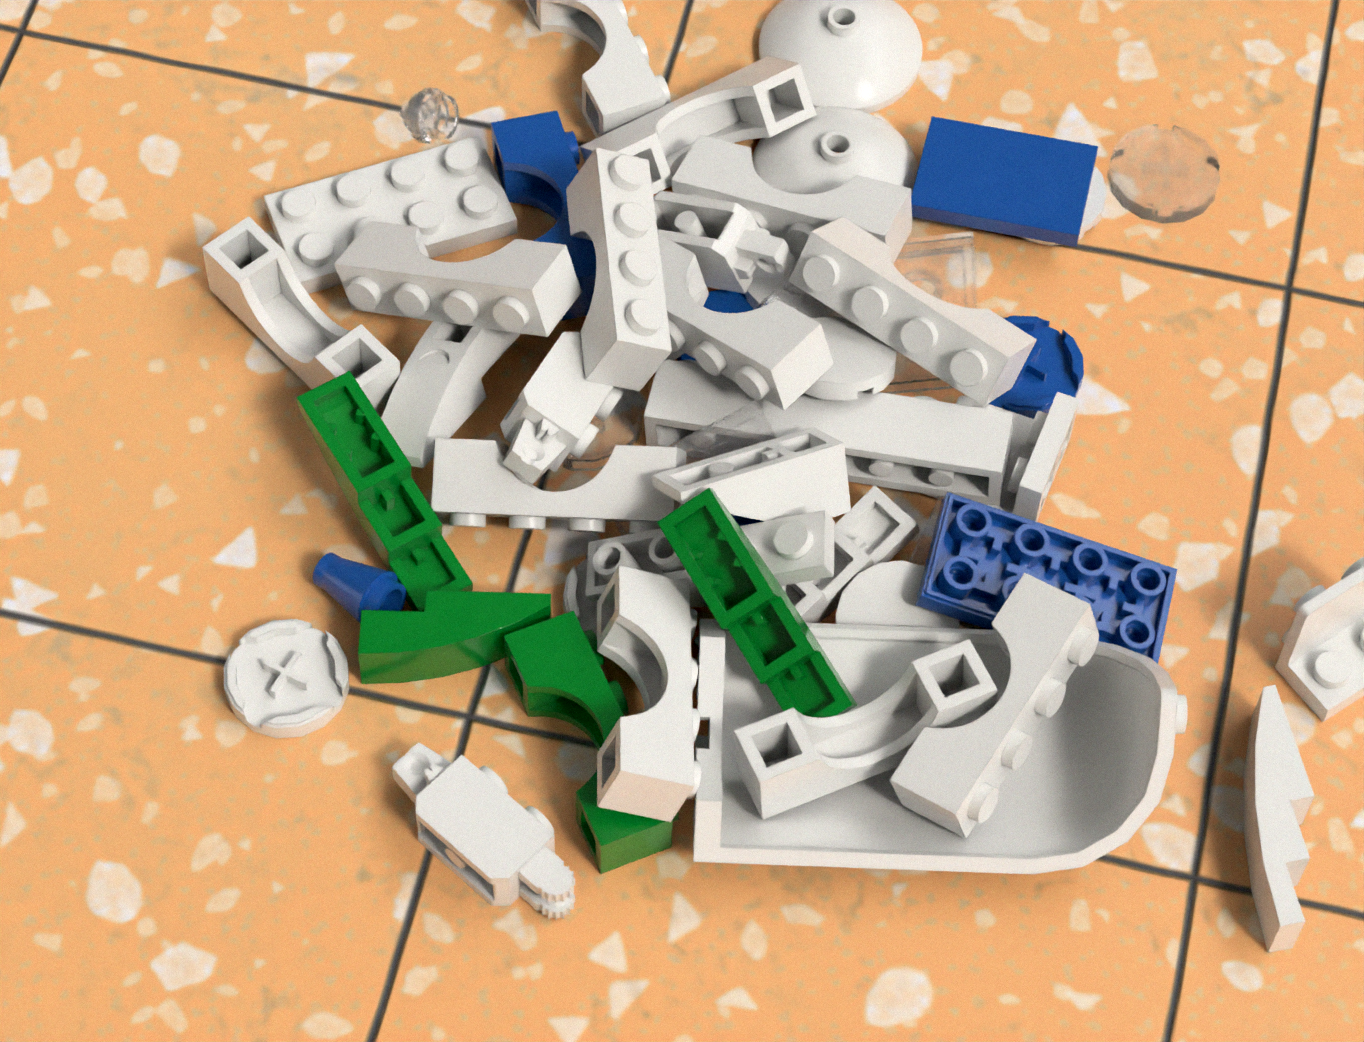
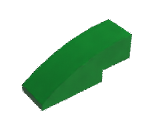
M426 590L424 612L361 610L358 647L361 683H406L441 678L480 668L505 658L504 635L551 619V594Z

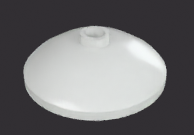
M782 0L766 17L759 38L760 60L767 56L800 63L814 108L827 106L845 107L866 113L886 108L904 96L918 76L923 52L921 36L915 22L894 0Z
M816 107L817 115L770 138H761L752 156L753 167L763 181L776 189L794 194H816L830 191L845 184L856 175L911 188L912 195L918 172L917 161L910 145L896 129L872 114L845 107Z

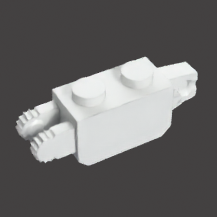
M660 190L654 196L658 234L695 253L706 287L745 294L754 277L786 279L795 263V258L793 254H790L786 241L782 238L771 236L770 231L758 227L751 212L736 202Z
M563 332L500 423L504 438L511 443L503 464L511 471L519 473L524 480L531 484H534L548 469L556 472L569 453L580 459L600 430L590 423L595 416L604 422L624 393L615 386L585 380L581 333Z
M419 742L410 748L402 758L398 759L392 766L393 779L416 805L418 841L491 906H510L521 896L535 910H541L542 916L547 915L548 919L555 918L557 920L559 917L564 919L565 915H570V910L574 909L575 903L574 872L569 870V866H564V861L555 854L554 828L538 809L533 806H527L524 809L508 795L506 785L493 770L486 766H481L478 769L462 754L451 763Z

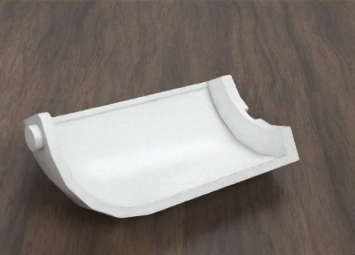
M699 619L696 700L700 720L708 721V736L697 735L695 739L694 760L699 761L701 764V780L694 798L693 862L1006 874H1039L1084 867L1127 843L1159 804L1174 755L1175 734H1184L1186 731L1187 699L1185 695L1177 694L1176 686L1169 673L1150 657L1119 645L1098 641L1091 659L1084 666L1077 665L1065 683L1066 693L1057 712L1050 718L1044 716L1032 735V748L1024 764L1018 770L1011 769L1000 785L999 799L994 811L984 823H976L967 839L901 804L890 781L898 767L762 820L737 770L734 730L781 713L783 710L769 687L759 682L730 632L721 629L716 619ZM806 623L857 703V706L848 712L870 703L888 691L902 677L911 661L968 639L972 642L997 687V702L1002 697L1009 681L1011 662L1001 651L994 630Z

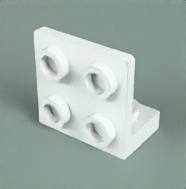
M1057 392L1049 413L1038 410L1034 419L1014 413L1012 445L1000 506L985 505L1036 522L1038 521L1070 441L1080 399ZM960 396L956 404L967 406L980 405L967 396ZM987 404V406H991V407H993V408H995V409H997V410H999V411L1011 412V411H1008V410H1005V409L996 407V406H994V405ZM929 495L940 500L944 498L941 496Z
M1364 557L1353 563L1345 571L1341 580L1328 589H1325L1323 585H1319L1304 594L1294 606L1296 615L1291 627L1282 637L1284 646L1275 669L1322 722L1364 696Z

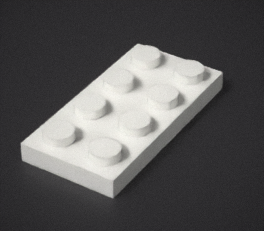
M480 135L264 196L265 209L279 245L286 251L296 276L308 294L342 284L334 263L370 221L417 226L430 259L517 234V218Z

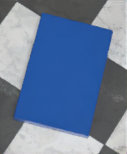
M932 116L911 195L912 217L1077 247L1098 146Z

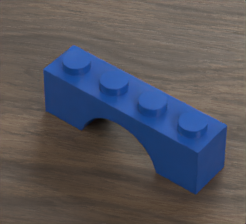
M557 110L492 122L494 165L509 202L534 206L545 211L557 221L547 233L533 241L564 244L567 246L582 293L560 321L587 316L595 287L596 253L592 240L570 235L566 188L579 172L576 166L580 164L576 136L573 131H564Z

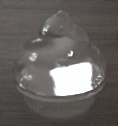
M424 88L415 93L402 106L399 113L404 126L408 129L411 136L424 144H437L441 140L450 139L454 135L459 121V110L455 99L450 95H446L438 88Z

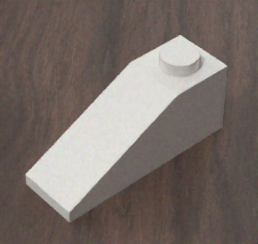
M814 427L652 475L653 487L681 504H685L706 489L712 488L730 514L761 521H770L826 510L831 517L851 512L844 443Z

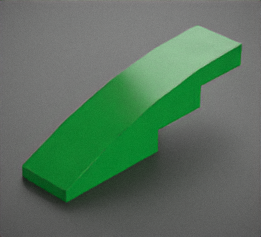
M348 371L296 397V403L364 531L386 569L394 572L397 575L398 582L405 586L406 601L412 611L424 612L426 590L472 591L473 582L442 536V523L411 477L412 465L352 373Z
M712 488L701 492L657 522L721 629L730 632L759 682L769 687L783 711L794 707L805 716L824 718L844 714L857 706L856 701L803 618Z

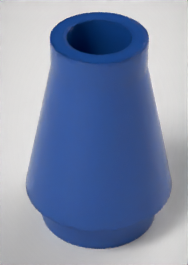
M332 552L327 553L319 560L313 572V583L325 590L359 623L361 622V610L402 611L405 604L406 588L398 582L397 575L394 572L348 560Z

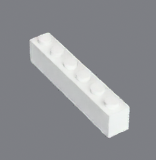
M666 359L655 373L644 412V425L647 446L678 447L686 451V456L703 459L814 427L844 443L848 482L941 497L950 492L979 503L1000 506L1012 445L1014 413L999 411L987 405L984 407L981 405L967 406L941 402L928 396L908 397L883 392L872 395L873 388L859 391L858 399L850 401L821 400L802 394L784 411L763 398L761 400L751 398L740 388L738 383L722 374L714 376L708 373L695 360L676 361Z

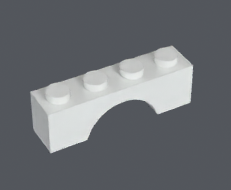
M524 0L541 32H559L573 35L590 44L599 53L600 59L582 75V112L596 138L671 103L670 92L662 75L655 76L649 66V55L644 40L640 35L633 36L628 27L627 12L622 0Z
M767 56L579 147L585 162L596 147L649 160L654 195L659 190L662 191L672 186L671 180L699 134L731 143L749 139L770 138L817 114L800 63Z
M700 134L671 180L673 193L740 204L751 212L758 227L770 231L771 236L784 239L788 244V249L800 255L811 231L842 216L889 245V255L893 264L912 231L911 188L856 175L840 187L822 193L794 194L770 186L758 176L753 167L752 150L750 147Z
M596 147L566 188L570 235L592 240L596 253V279L593 297L587 317L580 331L585 380L640 391L672 352L650 165L647 159Z
M248 216L202 247L209 289L311 389H314L350 371L378 415L382 417L391 392L401 374L400 361L362 324L353 330H347L332 321L316 305L302 286L290 264L286 251Z
M843 216L811 231L788 280L789 282L983 407L1013 387L1037 339L988 308L977 309L954 305L921 290L908 281L895 268L890 259L889 245Z
M370 221L334 263L352 310L543 337L550 335L582 293L567 246L564 244L515 239L503 248L481 258L463 262H441L429 258L417 226Z
M658 234L673 352L683 351L695 358L708 373L714 376L722 374L738 383L740 388L755 400L763 398L784 411L834 365L821 323L779 300L761 308L741 313H721L703 307L709 292L695 253Z
M435 438L431 508L436 513L450 515L449 526L485 528L486 516L509 517V528L545 530L546 519L569 520L568 531L605 533L607 521L629 522V533L633 534L659 529L660 527L657 522L683 505L654 488L652 482V475L686 465V451L678 447L615 445L606 465L593 479L571 490L551 492L534 486L524 480L519 473L511 471L503 464L509 450L507 444L496 440Z
M619 565L597 602V652L614 661L628 673L641 693L645 712L620 717L597 753V807L671 822L685 800L693 799L697 793L701 780V764L699 761L694 760V741L699 730L700 713L698 709L693 708L692 691L698 676V660L691 657V640L696 629L697 612L695 609L690 608V586L688 581Z
M1027 573L1022 575L991 623L1001 651L1011 662L1009 681L1002 697L985 715L968 724L953 728L924 727L890 778L891 784L903 806L967 839L977 822L984 823L990 817L999 799L1000 785L1011 769L1018 770L1024 764L1032 748V735L1044 716L1050 718L1057 712L1066 693L1065 683L1077 665L1084 666L1091 659L1099 641L1097 625L1089 603Z
M968 639L911 661L902 677L888 691L853 711L832 717L816 718L805 716L793 707L734 730L737 770L762 820L898 767L924 727L953 728L977 720L997 703V687L972 642Z

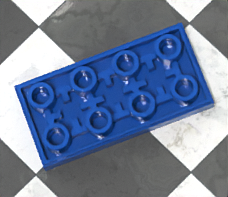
M950 492L945 494L940 504L916 606L988 630H994L991 623L1022 575L1027 573L1089 603L1097 625L1099 641L1119 645L1150 657L1158 664L1177 569Z

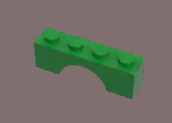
M573 610L504 635L505 667L528 717H551L571 723L581 729L593 741L599 751L618 719L627 716L629 710L620 684L617 680L608 682L600 665L604 664V656L597 652V636L592 629L583 631ZM597 770L576 792V822L600 874L672 847L673 822L679 820L678 812L671 822L597 807Z

